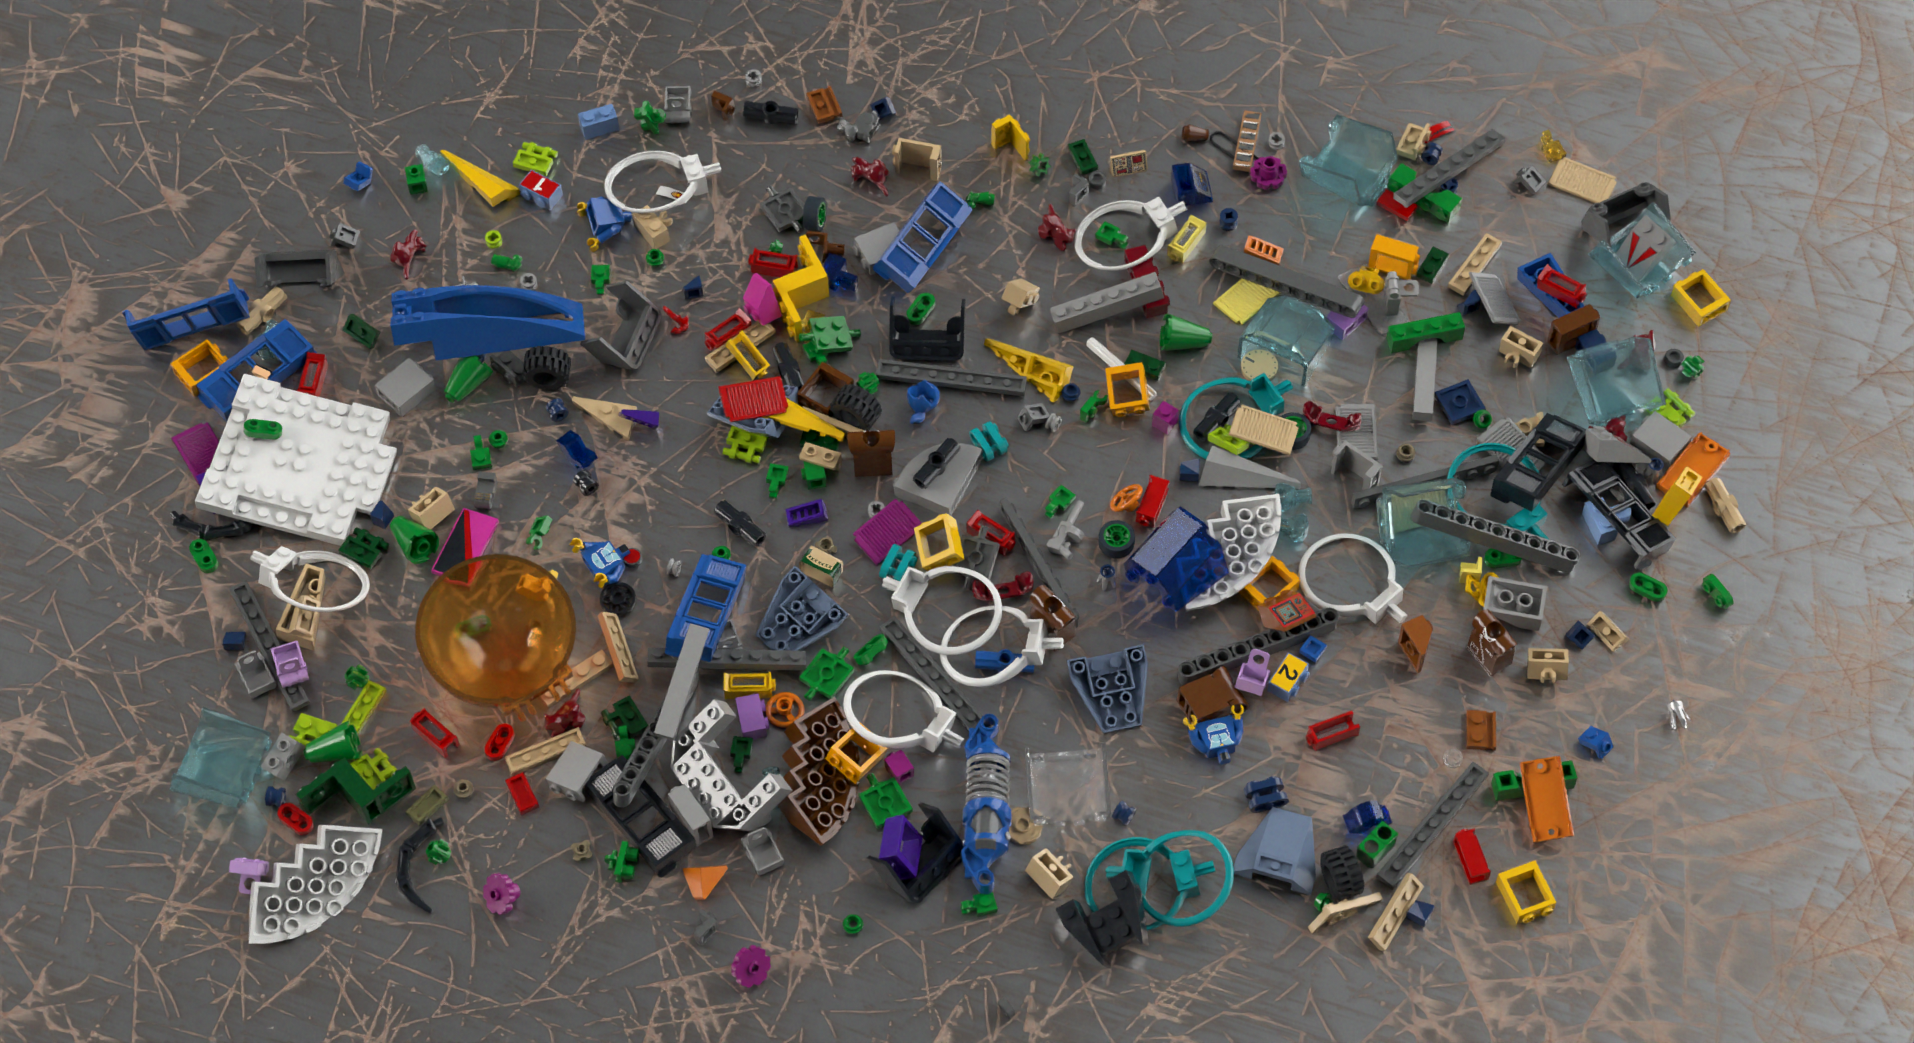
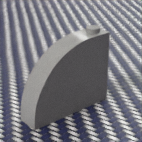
M958 443L961 447L959 452L946 465L944 473L938 475L926 489L918 487L913 481V477L928 461L929 454L936 451L941 445L922 451L906 465L900 477L895 478L893 483L895 496L938 514L947 513L951 516L982 460V449L973 445Z

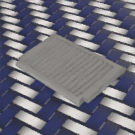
M1469 272L1492 322L1518 325L1521 321L1500 278L1496 277L1495 274Z
M1341 404V407L1336 406V416L1347 418L1350 414L1361 413L1360 429L1353 432L1337 430V444L1341 446L1346 440L1372 459L1378 460L1375 404Z
M1507 417L1506 420L1501 418L1481 434L1477 440L1480 444L1500 443L1517 449L1527 436ZM1535 445L1532 447V449L1539 451ZM1488 451L1491 456L1497 454L1499 465L1502 468L1511 457L1507 453ZM1529 454L1526 455L1532 460L1538 471L1545 466L1544 461Z

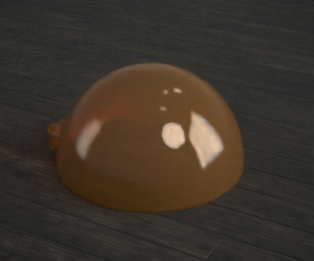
M505 554L483 555L465 560L451 567L430 586L417 613L415 625L416 643L426 670L448 694L467 704L499 709L504 717L515 712L521 722L526 721V717L520 708L525 705L532 716L536 715L537 712L531 701L549 691L556 702L561 700L559 693L555 690L556 686L559 685L566 695L571 694L565 681L573 677V672L568 662L573 652L576 637L575 612L566 590L549 571L530 560L518 556Z

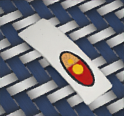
M660 186L656 195L666 196L675 200L684 194V192L665 186Z

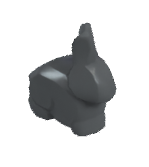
M875 110L858 115L853 125L841 117L837 129L845 132L846 137L850 141H855L858 138L870 143V138L880 127L879 117Z

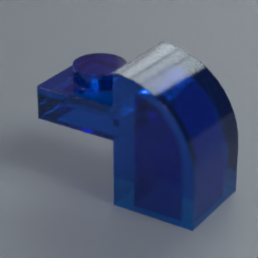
M829 253L824 263L829 288L836 292L838 286L845 290L856 292L858 276L846 272V258Z
M572 430L556 440L566 459L576 469L589 467L598 459L596 453L585 446L580 435Z
M1377 800L1361 803L1343 815L1349 833L1364 834L1373 826H1378L1381 821L1388 825L1393 823L1386 806L1379 805Z

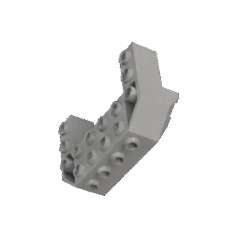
M714 699L676 736L675 741H673L670 768L674 772L675 779L679 783L686 784L711 820L713 828L755 831L772 820L769 813L792 789L781 775L769 773L745 798H741L711 757L719 749L714 739L737 717L726 702Z

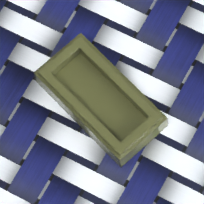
M433 785L405 813L418 826H421L449 798L436 785Z

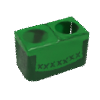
M1381 821L1357 846L1356 858L1368 868H1374L1395 847L1398 833L1384 821ZM1379 828L1387 833L1390 838L1381 839L1377 834ZM1368 840H1374L1378 843L1379 848L1375 853H1369L1365 850L1364 844Z

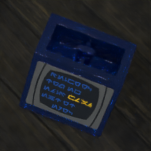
M1191 163L1172 165L1171 181L1177 204L1182 201L1185 206L1213 202L1206 170Z

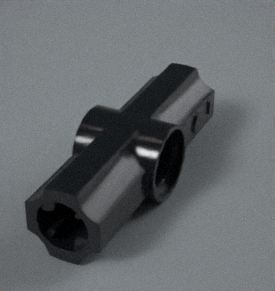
M746 101L744 103L743 117L764 119L768 124H775L777 122L796 124L798 121V108L779 106L775 101H767L765 103Z
M777 343L772 348V351L778 363L779 374L782 380H785L786 385L798 387L799 391L804 382L800 375L796 358H793L787 343Z
M1227 393L1216 406L1212 405L1208 409L1204 419L1193 430L1198 440L1206 442L1209 433L1218 427L1223 428L1226 425L1230 415L1241 404V401L1234 393Z
M947 438L936 451L929 454L928 461L913 477V481L918 487L926 489L938 475L944 473L946 465L961 449L957 441Z
M1614 462L1613 467L1624 484L1648 510L1654 507L1656 502L1647 489V482L1641 473H1637L1632 463Z
M726 500L720 501L717 504L714 514L727 524L733 534L736 536L741 535L754 547L760 546L764 542L766 533L753 523L747 513L744 511L739 512Z

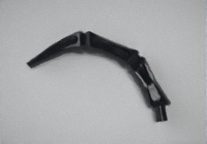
M176 511L170 513V517L173 519V526L207 541L225 536H242L244 532L247 533L254 525L251 522L238 520L224 526H206L205 524H199L190 520L184 514L179 515Z
M441 817L433 821L431 818H428L415 833L403 841L399 847L395 878L397 890L411 903L429 914L433 910L413 889V884L410 881L409 866L414 852L420 844L429 836L435 834L437 827L444 825Z

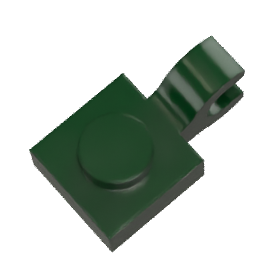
M733 736L730 757H735L734 772L742 773L744 758L750 759L753 738Z

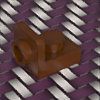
M714 90L711 95L712 106L717 110H722V118L727 121L729 116H732L735 112L733 98Z

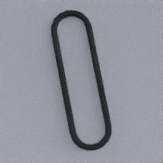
M1222 131L1213 132L1210 136L1211 143L1234 159L1235 156L1213 141V136L1215 134H1222L1236 145L1238 142ZM1255 154L1253 155L1254 158L1259 159Z

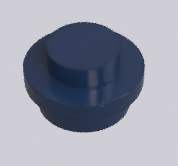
M1069 383L1063 387L1062 397L1065 400L1072 402L1079 399L1081 391L1076 384Z

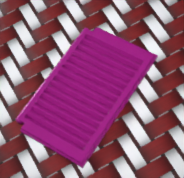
M201 422L171 437L197 483L196 476L210 468L219 444V440L208 422L205 424Z
M894 499L853 533V536L856 537L854 541L878 565L886 558L893 544L899 546L904 544L915 534L914 528L921 525L922 522L903 501L898 502L897 499Z

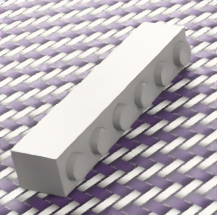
M1153 272L1051 307L1050 310L1057 331L1060 334L1164 298L1157 274Z

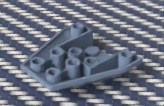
M783 385L786 398L796 403L798 387ZM720 396L707 412V415L760 436L778 438L786 428V425H782L778 421L762 417L730 422L729 418L725 417Z
M794 566L781 580L757 630L756 636L771 650L800 651L836 630L849 614L799 568Z
M1144 644L1096 657L1086 658L1084 656L1067 660L1070 679L1102 733L1142 725L1148 668Z
M1272 807L1237 854L1234 874L1252 879L1254 872L1292 883L1291 890L1311 895L1316 879L1312 817Z

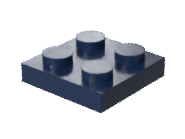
M1469 379L1436 391L1434 394L1451 425L1474 417L1478 410H1486Z

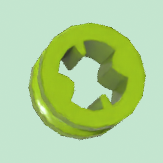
M491 230L486 233L485 241L489 248L496 249L502 245L500 232Z

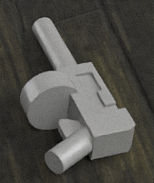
M1078 500L1067 521H1061L1053 538L1049 539L1047 543L1049 552L1058 555L1062 554L1067 560L1073 558V554L1069 551L1070 542L1080 543L1084 536V533L1073 525L1084 506V502Z

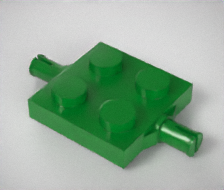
M844 316L809 318L807 323L810 332L799 334L800 342L811 341L815 347L816 354L852 351L851 337H860L861 331L860 329L850 330Z
M843 646L838 654L830 653L823 648L799 676L800 681L810 687L804 695L805 699L811 701L816 693L831 699L838 693L854 673V667L847 664L844 660L845 656L850 652L848 648Z
M871 773V776L870 774L866 776L871 787L860 793L859 798L877 830L884 827L886 818L897 815L906 816L913 812L912 806L895 777L878 782L874 773Z

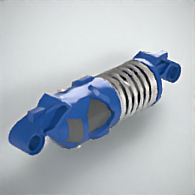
M985 714L975 728H969V739L964 746L967 758L966 766L968 767L966 773L968 776L966 778V804L962 815L964 827L962 843L964 848L961 851L965 867V879H972L975 887L981 894H989L994 890V874L989 870V867L1008 852L1009 828L1011 827L1012 817L1008 801L1010 797L1008 793L1010 791L1009 766L1011 758L1007 752L999 748L992 740L999 731L998 719L993 714ZM988 724L993 725V727L987 728L985 726ZM982 880L990 881L988 884L981 883Z

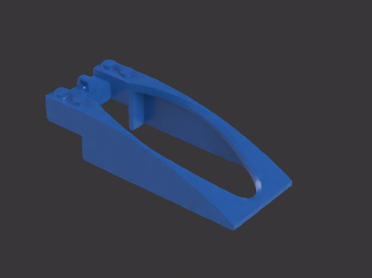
M462 285L427 289L416 288L413 291L399 290L392 293L391 297L393 311L390 326L394 346L432 341L436 361L585 340L583 304L538 291L502 286ZM562 313L565 315V318H572L573 321L525 317Z

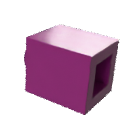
M1163 401L1153 413L1152 426L1168 435L1178 422L1179 410Z
M902 750L891 752L884 759L885 769L892 778L895 777L899 785L914 777V767Z

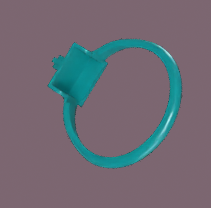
M1262 373L1251 381L1238 377H1227L1200 386L1188 396L1180 411L1179 428L1183 440L1195 454L1207 459L1209 452L1199 447L1192 440L1186 427L1188 407L1192 400L1205 389L1223 384L1248 388V393L1261 411L1277 416L1284 412L1285 400L1281 395L1293 389L1290 380L1288 381L1287 379L1274 386L1266 374ZM1256 444L1237 456L1249 459L1261 451L1263 446Z
M1482 443L1464 450L1455 458L1448 472L1447 489L1451 501L1457 510L1468 513L1459 504L1454 493L1453 481L1459 465L1471 455L1479 452L1499 451L1512 455L1516 448L1500 443ZM1525 456L1521 462L1527 468L1539 473L1532 460ZM1540 502L1532 512L1524 508L1506 520V524L1499 523L1549 540L1540 529L1545 524L1548 513L1540 506Z
M1181 830L1164 834L1153 840L1143 851L1125 849L1122 866H1108L1105 871L1107 878H1112L1124 870L1132 872L1142 891L1144 910L1158 922L1174 927L1192 926L1214 915L1227 900L1234 880L1233 862L1227 848L1216 837L1197 830ZM1197 836L1206 839L1219 850L1225 863V882L1219 896L1206 910L1192 917L1171 918L1159 913L1151 907L1145 897L1152 863L1151 854L1165 842L1177 837Z
M1144 837L1121 839L1106 846L1095 856L1087 870L1084 883L1085 898L1092 913L1099 910L1093 899L1092 882L1101 862L1116 850L1129 846L1147 847L1153 839ZM1162 844L1155 851L1166 859L1171 860L1178 892H1180V896L1176 897L1173 906L1165 914V916L1173 918L1181 909L1185 899L1201 895L1196 877L1216 871L1213 860L1193 865L1189 849L1175 853ZM1156 921L1146 925L1147 931L1163 925V923Z

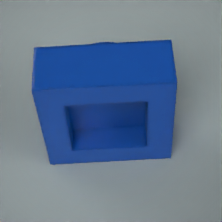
M1310 635L1300 648L1299 653L1316 663L1326 650L1327 645Z

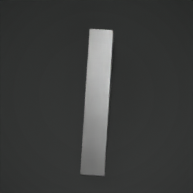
M1428 338L1418 342L1412 420L1431 422L1438 338Z
M694 624L689 625L654 731L655 736L675 741L707 640L709 628Z

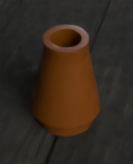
M1190 124L1183 126L1182 140H1186V142L1208 140L1209 129H1203Z

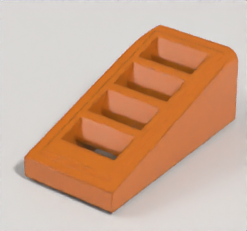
M1248 235L1244 253L1279 265L1284 249ZM1273 252H1276L1275 258L1272 257Z

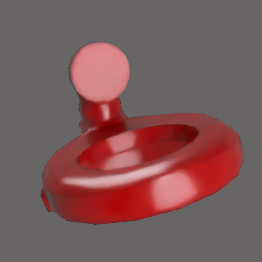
M664 305L662 310L680 325L679 328L675 326L671 333L680 334L687 331L689 328L688 315L682 318Z

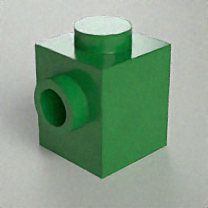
M423 164L405 167L410 195L428 192Z
M803 461L804 468L801 469L802 480L807 482L808 490L827 487L824 467Z

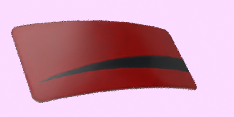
M1448 121L1431 126L1429 131H1432L1429 141L1454 131L1453 127Z

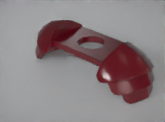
M1310 400L1304 404L1303 415L1313 425L1341 432H1353L1360 429L1361 413L1350 414L1347 418L1322 412L1323 408ZM1329 419H1333L1337 422L1335 424H1329L1326 421Z
M1029 571L1022 572L1020 575L1015 576V581L994 586L997 591L1001 588L1009 590L1006 594L999 593L1001 599L1022 596L1033 589V575ZM975 580L973 582V596L985 602L994 601L989 588L983 582Z

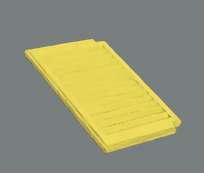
M1240 279L1215 300L1213 305L1236 324L1240 322L1243 325L1281 292L1245 279Z

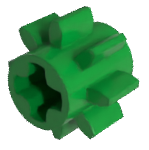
M1039 153L1038 157L1032 155V160L1028 161L1031 165L1029 171H1035L1037 176H1040L1041 172L1047 174L1048 168H1051V165L1048 163L1050 158H1044L1042 153Z
M1688 356L1681 364L1684 368L1682 373L1687 378H1692V376L1694 378L1699 377L1705 370V367L1702 365L1705 361L1700 356Z
M865 371L858 375L859 380L856 382L858 387L868 391L871 395L878 391L876 387H878L880 382L873 372L869 374V372L866 373Z
M360 664L357 667H349L344 676L346 679L345 683L354 690H356L357 686L360 688L365 687L369 681L368 671Z
M442 839L431 841L426 849L427 857H429L428 861L435 865L441 864V862L445 863L451 855L450 847H448L449 843Z

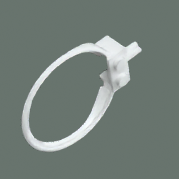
M646 151L631 155L618 162L606 176L604 187L608 199L618 208L633 213H655L679 206L687 202L692 195L697 196L709 193L706 176L721 173L722 171L720 163L702 167L698 154L681 157L665 151ZM654 159L666 162L679 169L683 167L690 185L682 196L667 205L652 209L630 208L619 202L612 193L611 187L615 176L623 168L634 162Z
M1159 197L1147 203L1123 200L1105 204L1088 214L1078 226L1074 238L1075 250L1083 262L1096 269L1116 271L1136 266L1156 254L1162 248L1165 239L1178 234L1174 216L1186 211L1187 208L1182 201L1167 209ZM1124 210L1142 215L1147 213L1150 219L1161 229L1153 248L1142 258L1126 265L1102 266V264L1089 259L1082 250V236L1088 225L1097 217L1110 211Z
M1335 534L1314 543L1301 558L1298 568L1301 590L1306 598L1320 610L1329 607L1334 608L1338 611L1339 616L1345 617L1365 615L1375 624L1387 614L1399 623H1403L1408 616L1397 607L1403 599V588L1395 582L1396 570L1394 562L1388 552L1375 541L1356 534ZM1340 538H1353L1369 543L1382 554L1387 563V582L1389 583V588L1371 603L1366 601L1361 607L1360 603L1354 605H1332L1320 600L1313 594L1306 582L1305 568L1310 556L1322 545L1340 540Z
M281 546L270 556L253 551V555L250 557V560L260 564L258 583L271 588L273 594L278 598L301 609L314 612L342 611L359 604L369 591V578L364 569L353 560L340 554L326 551H303L296 553ZM332 561L352 569L362 582V590L354 600L347 604L328 608L313 607L296 602L283 594L275 576L283 568L292 571L295 564L300 566L306 563Z
M908 566L901 581L887 576L883 579L882 587L894 591L891 597L893 608L905 614L907 627L911 635L921 646L932 652L943 655H960L976 650L994 635L1002 617L1000 595L993 583L976 571L963 567L942 566L923 573ZM946 573H965L978 578L989 588L995 603L994 617L986 632L977 640L958 647H944L930 642L921 635L912 618V613L928 586L927 581Z
M995 605L980 607L959 617L944 634L940 646L947 647L950 636L960 625L961 621L982 611L995 610ZM1002 606V611L1015 615L1022 621L1025 627L1030 629L1026 649L1022 650L1021 658L1017 657L1000 673L988 678L964 676L953 669L948 662L947 655L940 654V659L945 671L957 682L973 687H988L1011 679L1027 665H1042L1045 649H1062L1064 647L1063 638H1048V631L1043 619H1029L1024 612L1017 608Z
M889 670L870 672L852 682L845 693L843 707L847 721L860 736L879 746L904 749L920 745L934 753L943 740L958 748H961L965 738L950 731L956 712L942 706L938 694L924 682L911 675ZM877 675L903 677L915 682L929 694L934 704V710L938 715L919 736L915 733L896 738L881 737L865 729L854 716L851 708L853 692L861 683Z

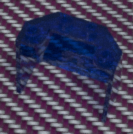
M1181 506L1172 511L1124 563L1125 576L1130 582L1138 583L1141 576L1149 585H1154L1160 590L1163 605L1175 612L1226 576L1229 571L1222 546L1218 540H1215L1208 534V526Z

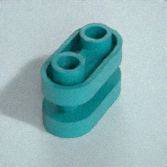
M989 421L982 424L983 431L981 432L977 427L969 431L971 441L974 446L982 449V458L986 462L994 459V452L999 456L1007 453L1008 442L1004 437H1001L995 423L992 424Z
M893 544L881 566L879 577L884 579V577H890L891 575L894 576L893 579L901 581L908 566L913 568L916 566L918 561L916 552L908 549L905 554L901 553L902 546ZM898 560H901L898 568L894 569Z

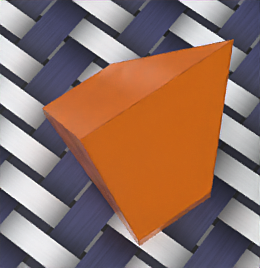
M725 865L682 868L692 896L700 900L707 898L728 869Z

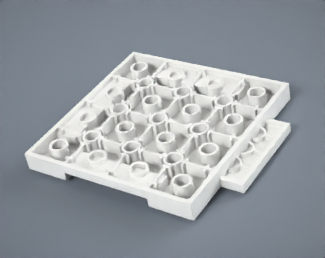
M243 374L210 468L205 473L195 499L196 508L341 546L349 536L357 511L370 514L382 496L397 453V448L381 444L390 421V412L354 402L353 405L340 403L283 388L278 382ZM249 419L276 421L282 425V436L275 440L248 437L243 432L244 423Z

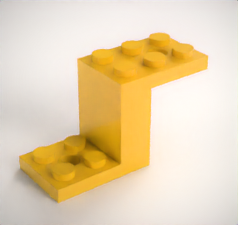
M806 234L799 237V245H797L800 253L798 256L799 261L806 268L773 280L772 288L782 313L781 320L783 323H787V331L790 337H794L796 343L800 342L799 334H803L802 320L796 309L829 297L828 276Z

